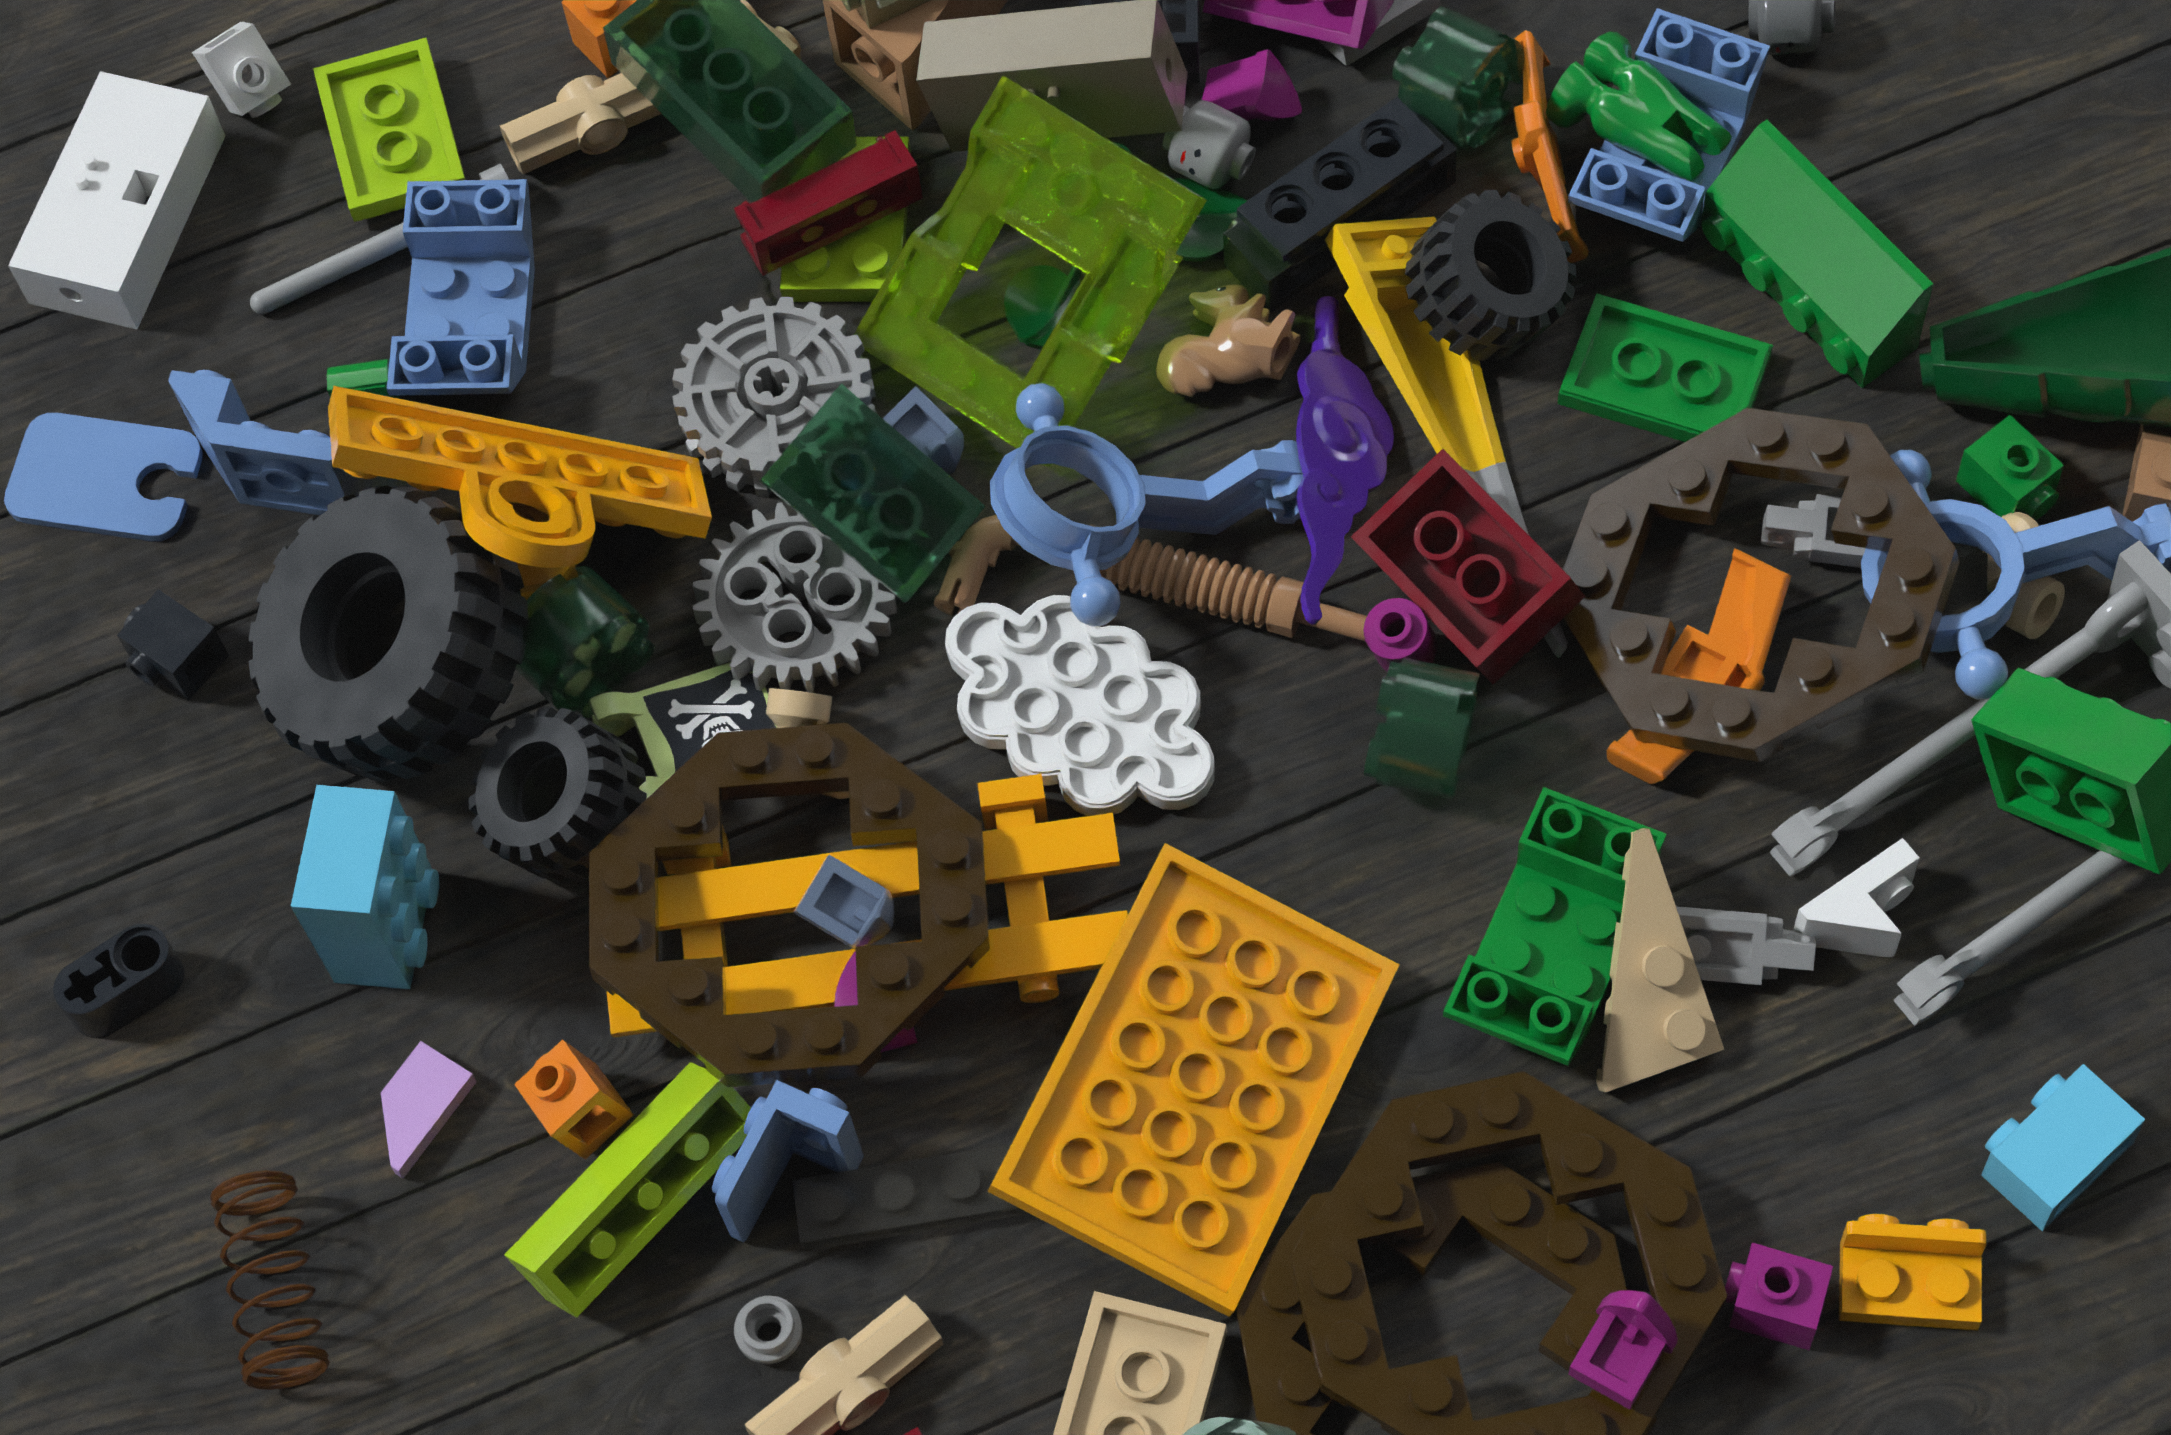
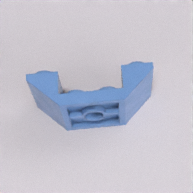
M1657 8L1635 53V60L1647 61L1655 66L1684 97L1729 131L1732 136L1731 142L1725 150L1716 156L1708 155L1690 144L1699 153L1705 166L1699 178L1692 183L1669 173L1637 154L1604 140L1600 151L1593 148L1590 149L1568 195V202L1682 242L1701 226L1705 192L1730 162L1741 138L1770 46Z
M527 179L408 181L403 235L412 256L405 336H392L387 381L389 396L511 394L526 373L535 271Z
M198 370L195 373L171 371L168 381L200 445L239 503L322 515L328 510L327 505L352 494L359 497V491L385 485L392 488L401 486L413 487L406 481L381 476L372 479L358 478L346 473L343 469L332 467L330 437L324 433L314 430H302L299 434L272 430L264 424L250 421L232 380L217 372L210 370Z

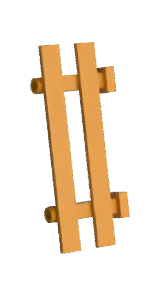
M1042 774L977 783L985 830L997 828L983 831L986 885L1004 882L1010 927L990 929V950L972 968L966 966L944 988V991L1017 980L1021 1001L1038 1003L1052 1000L1059 995L1058 974L1100 969L1128 913L1127 910L1049 921L1043 877L1120 866L1113 813L1036 824V822L1048 821ZM722 825L723 856L662 861L667 874L675 875L658 877L659 931L681 928L684 960L711 957L723 958L726 979V1015L834 1007L839 979L855 949L728 967L723 922L794 912L829 854L888 889L893 898L919 894L917 841L717 869L719 867L731 866L729 842ZM920 939V940H913V941H906V942H899V943L920 942V941H922V939ZM607 991L612 1038L658 1032L640 1018L638 1010L618 994L611 995Z

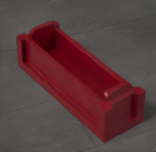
M896 130L886 134L885 139L879 136L875 138V144L749 204L746 200L741 205L734 207L735 215L745 230L744 233L740 234L741 241L762 276L923 199L918 166Z

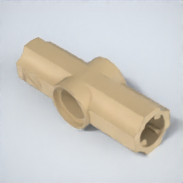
M659 56L604 81L595 75L578 77L567 83L560 90L556 97V102L505 123L500 128L519 172L521 171L522 174H525L580 149L589 155L608 152L624 140L628 133V128L683 105L684 102L669 64L665 58L663 59Z
M905 1295L849 1341L846 1338H840L819 1350L803 1367L798 1382L744 1424L747 1432L750 1435H832L840 1428L844 1431L851 1430L870 1418L883 1405L889 1396L890 1387L943 1345L942 1337L919 1306Z

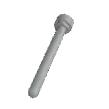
M501 164L479 173L480 180H509ZM403 223L255 292L250 299L252 310L258 314H267L407 248L408 246L403 235Z

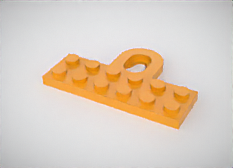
M333 386L328 406L332 467L343 469L346 473L363 479L381 476L406 481L409 485L425 491H436L440 488L459 491L465 530L479 545L500 557L520 564L542 568L573 566L583 561L588 555L595 532V520L604 525L614 527L623 526L626 523L652 528L657 533L670 538H682L686 535L706 538L712 515L698 458ZM508 502L532 506L534 509L547 514L550 517L549 521L533 522L526 520L515 513L513 505Z

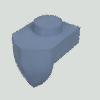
M916 386L873 427L871 433L917 473L919 480L924 481L940 479L954 473L959 464L964 446L963 432Z
M829 854L793 913L855 949V946L871 945L892 931L894 900L888 889Z

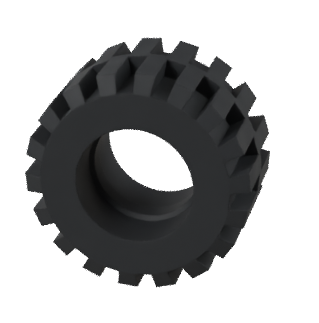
M1485 190L1479 197L1472 193L1463 197L1457 204L1455 203L1414 244L1410 251L1413 257L1406 263L1405 275L1413 279L1406 286L1408 299L1417 301L1418 307L1414 310V313L1419 322L1426 320L1433 329L1429 334L1437 342L1444 338L1450 342L1449 350L1460 356L1466 350L1470 351L1472 360L1486 361L1492 355L1496 361L1507 359L1514 352L1518 354L1557 321L1567 310L1565 306L1572 300L1575 288L1570 283L1576 278V265L1567 261V258L1573 252L1568 241H1561L1557 233L1561 229L1552 219L1548 223L1541 216L1543 209L1533 202L1528 207L1521 204V196L1510 192L1502 199L1497 190ZM1476 260L1484 263L1496 273L1504 286L1505 292L1497 289L1486 280L1480 272Z
M552 707L538 708L535 716L525 712L516 717L513 728L507 726L501 728L495 734L498 741L492 748L486 746L480 756V759L484 760L480 771L473 772L470 783L476 787V793L469 797V811L477 814L471 823L475 833L484 837L482 844L489 851L542 879L546 878L554 883L565 884L568 879L576 883L588 880L589 852L646 800L647 793L639 789L646 781L644 768L636 765L639 757L633 748L624 744V740L571 710L561 708L557 711ZM566 781L565 788L560 799L558 800L556 805L549 811L555 793L557 792L559 787Z

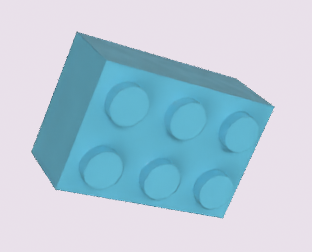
M316 785L291 908L334 983L410 989L414 968H421L426 959L427 932L422 927L426 908H434L437 902L439 892L438 871L432 869L426 857V847L423 843L419 842L413 830V820L410 816H406L395 791Z

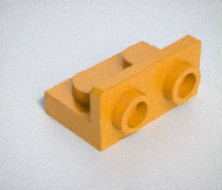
M1869 1214L1859 1217L1858 1221H1848L1840 1241L1839 1321L1978 1331L1982 1322V1254L1986 1247V1231L1969 1229V1225L1966 1222L1956 1219H1937L1928 1222L1927 1226L1899 1224V1219L1890 1215Z

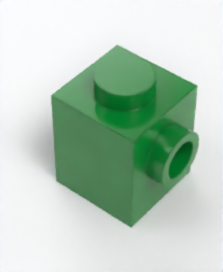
M2009 415L1964 450L1956 482L1980 505L2000 517L2008 513L2021 512L2037 520L2054 505L2059 497L2056 488L2064 465Z

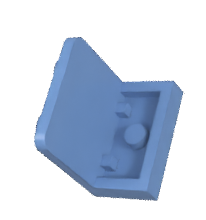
M776 1080L767 1099L761 1096L754 1102L745 1121L744 1133L747 1136L736 1157L728 1155L723 1160L712 1185V1191L716 1193L715 1203L731 1237L742 1242L747 1240L793 1153L850 1179L853 1178L864 1155L851 1116L846 1111L847 1105L842 1100L822 1089L811 1088L809 1094Z

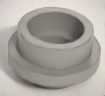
M762 1296L755 1298L740 1310L735 1320L734 1336L739 1349L747 1358L757 1363L774 1364L785 1360L794 1353L802 1339L803 1326L799 1313L790 1302L781 1297ZM773 1322L781 1326L779 1336L772 1341H762L757 1337L758 1330L766 1323Z

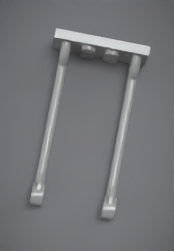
M2140 540L2119 554L2108 599L2090 617L2085 627L2024 670L2044 678H2058L2093 652H2107L2132 638L2149 657V665L2158 680L2166 687L2171 688V573ZM1989 699L1979 700L1821 811L1817 807L1811 806L1791 816L1772 833V836L1780 845L1775 846L1770 851L1771 855L1789 876L1795 875L1812 865L1830 849L1836 841L1840 829L1975 736L1971 719ZM2100 850L1948 959H1945L1942 955H1936L1915 967L1897 983L1904 993L1898 995L1893 1001L1914 1026L1924 1022L1945 1007L1959 993L1964 985V979L2129 862Z

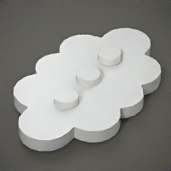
M1052 595L1037 600L1022 615L998 603H978L964 608L953 617L946 630L945 647L952 669L965 680L958 694L957 702L958 717L963 731L974 743L988 749H1007L1012 771L1018 777L1042 774L1043 786L1059 784L1064 800L1075 811L1087 816L1121 813L1138 796L1149 804L1161 809L1181 810L1195 805L1208 794L1214 782L1215 762L1209 743L1198 732L1193 730L1200 717L1201 707L1200 690L1196 680L1185 668L1171 662L1151 661L1147 643L1137 631L1125 626L1091 627L1080 622L1072 612L1070 607L1071 596Z

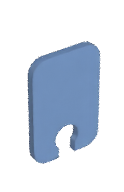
M45 413L36 417L29 424L25 432L5 491L4 503L9 514L16 521L26 524L152 542L163 541L171 538L178 532L183 523L188 504L185 499L165 497L160 500L144 498L139 493L140 483L148 473L157 469H168L174 471L178 476L196 479L202 462L203 451L197 438L184 430L63 413Z

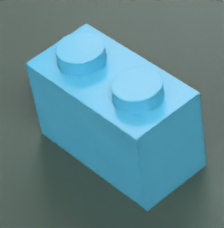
M2084 1064L2067 1080L2060 1074L2053 1076L2032 1099L2031 1104L2036 1109L2021 1124L2014 1118L2007 1120L1985 1145L1990 1155L1981 1176L2041 1231L2051 1224L2134 1143L2145 1121L2136 1110Z

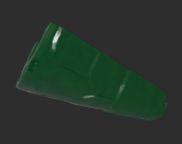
M2171 247L2114 267H2104L2039 292L2027 291L1931 326V352L1919 353L1923 390L1936 389L1937 401L2040 419H2044L2050 413L2088 422H2122L2171 429Z

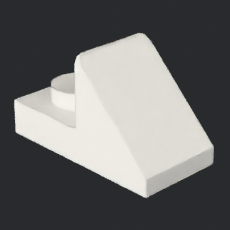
M1903 838L1801 907L1798 910L1794 931L1814 936L1816 947L1880 957H1894L1901 938V932L1884 912L1900 904L1912 892L1914 888L1912 881L1920 857Z

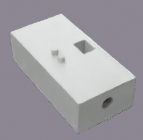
M100 71L8 265L29 304L138 329L225 138V133L209 96Z

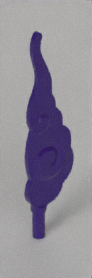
M1331 296L1321 297L1316 302L1314 342H1312L1309 356L1302 362L1297 372L1300 392L1304 398L1296 427L1298 458L1303 473V479L1298 486L1297 502L1299 514L1311 548V562L1302 586L1300 601L1304 617L1311 625H1316L1322 618L1319 601L1321 591L1342 561L1344 536L1350 530L1353 518L1366 506L1368 493L1373 492L1384 481L1387 470V455L1391 451L1394 442L1390 417L1383 405L1375 397L1365 373L1357 365L1343 357L1341 353V347L1338 343L1340 303Z

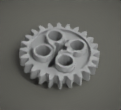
M803 501L797 516H789L785 506L780 502L777 503L775 509V519L767 521L761 512L757 509L753 510L752 519L754 527L749 530L733 521L730 524L734 540L732 543L714 538L712 546L715 557L718 560L701 559L699 562L702 577L705 580L693 582L696 600L700 601L693 605V611L697 624H703L699 631L704 646L713 645L712 652L717 665L731 660L730 667L735 680L738 681L752 670L756 690L761 691L771 678L778 679L780 689L790 690L793 680H802L805 690L813 693L815 677L824 675L833 687L838 686L837 669L841 666L846 667L855 674H859L861 672L857 655L859 652L877 657L879 649L874 635L890 636L891 634L890 621L886 615L897 613L895 595L891 593L897 590L894 571L887 570L890 568L886 549L876 550V538L872 530L858 535L859 530L855 516L851 515L837 525L833 506L829 505L820 517L816 518L812 517L809 502ZM807 553L813 555L810 560L803 563L788 562L791 557L797 554ZM768 561L778 571L782 583L787 587L790 594L784 596L780 579L774 572L772 573L767 567L762 565L761 562ZM758 589L764 591L761 596L752 600L739 599V596L748 590ZM837 595L852 597L849 602L843 605L833 606L826 603L830 598ZM807 600L810 615L800 601ZM811 617L816 622L818 621V623L822 627L830 631V633H820V631L812 624ZM796 631L803 634L793 642L783 643L777 641L780 635L786 632Z

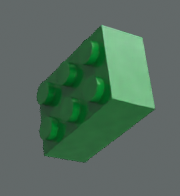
M2017 668L1971 719L1998 808L2160 875L2171 863V723L2164 719H2152L2123 708L2109 698H2097L2068 687L2065 683L2054 677L2044 678Z

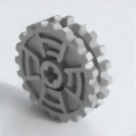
M781 296L776 306H766L761 297L750 300L749 310L739 312L733 306L722 310L723 321L715 326L705 322L697 329L701 341L698 344H685L681 351V357L687 366L674 369L673 383L674 387L679 390V394L672 396L673 403L678 415L681 433L685 434L687 438L685 443L690 455L695 458L704 456L702 467L704 472L711 478L723 473L726 475L728 488L739 492L746 484L755 487L756 496L769 497L773 488L783 487L787 496L800 494L802 483L811 481L817 488L828 483L826 472L833 467L838 469L851 458L849 451L852 448L861 449L868 442V434L863 425L874 424L876 410L875 406L871 404V399L876 397L871 378L872 373L869 359H863L861 356L864 348L857 334L845 336L847 331L846 321L838 315L826 320L823 318L821 305L810 302L804 309L796 308L793 297Z

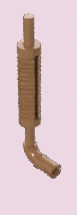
M997 515L982 518L965 531L960 541L952 543L949 552L952 559L940 592L934 601V605L940 611L952 616L955 606L959 607V613L964 608L974 605L988 566L995 567L1000 551H1012L1016 545L1020 546L1003 529ZM1094 524L1089 525L1093 527H1101ZM1138 536L1125 559L1106 570H1100L1101 577L1110 580L1114 586L1118 584L1121 591H1125L1129 587L1130 593L1136 594L1141 590L1143 597H1148L1152 593L1153 599L1157 601L1163 596L1164 602L1168 604L1175 599V604L1179 607L1186 602L1187 609L1190 610L1194 609L1197 605L1198 611L1204 613L1209 608V613L1212 616L1217 615L1220 611L1221 618L1227 619L1232 615L1233 622H1238L1243 617L1244 625L1249 626L1254 621L1255 627L1259 629L1266 623L1268 631L1291 638L1295 635L1299 624H1304L1365 641L1363 629L1367 615L1320 603L1322 618L1316 625L1309 624L1304 617L1300 601L1304 583L1302 581L1284 576L1277 581L1276 575L1273 573L1265 577L1264 571L1258 570L1254 574L1251 567H1247L1243 571L1240 564H1235L1231 568L1229 561H1224L1220 565L1218 558L1213 557L1208 561L1207 555L1204 554L1197 559V555L1193 551L1186 555L1185 550L1179 548L1174 552V548L1171 545H1167L1163 549V545L1160 542H1156L1152 546L1149 539H1144L1140 542Z

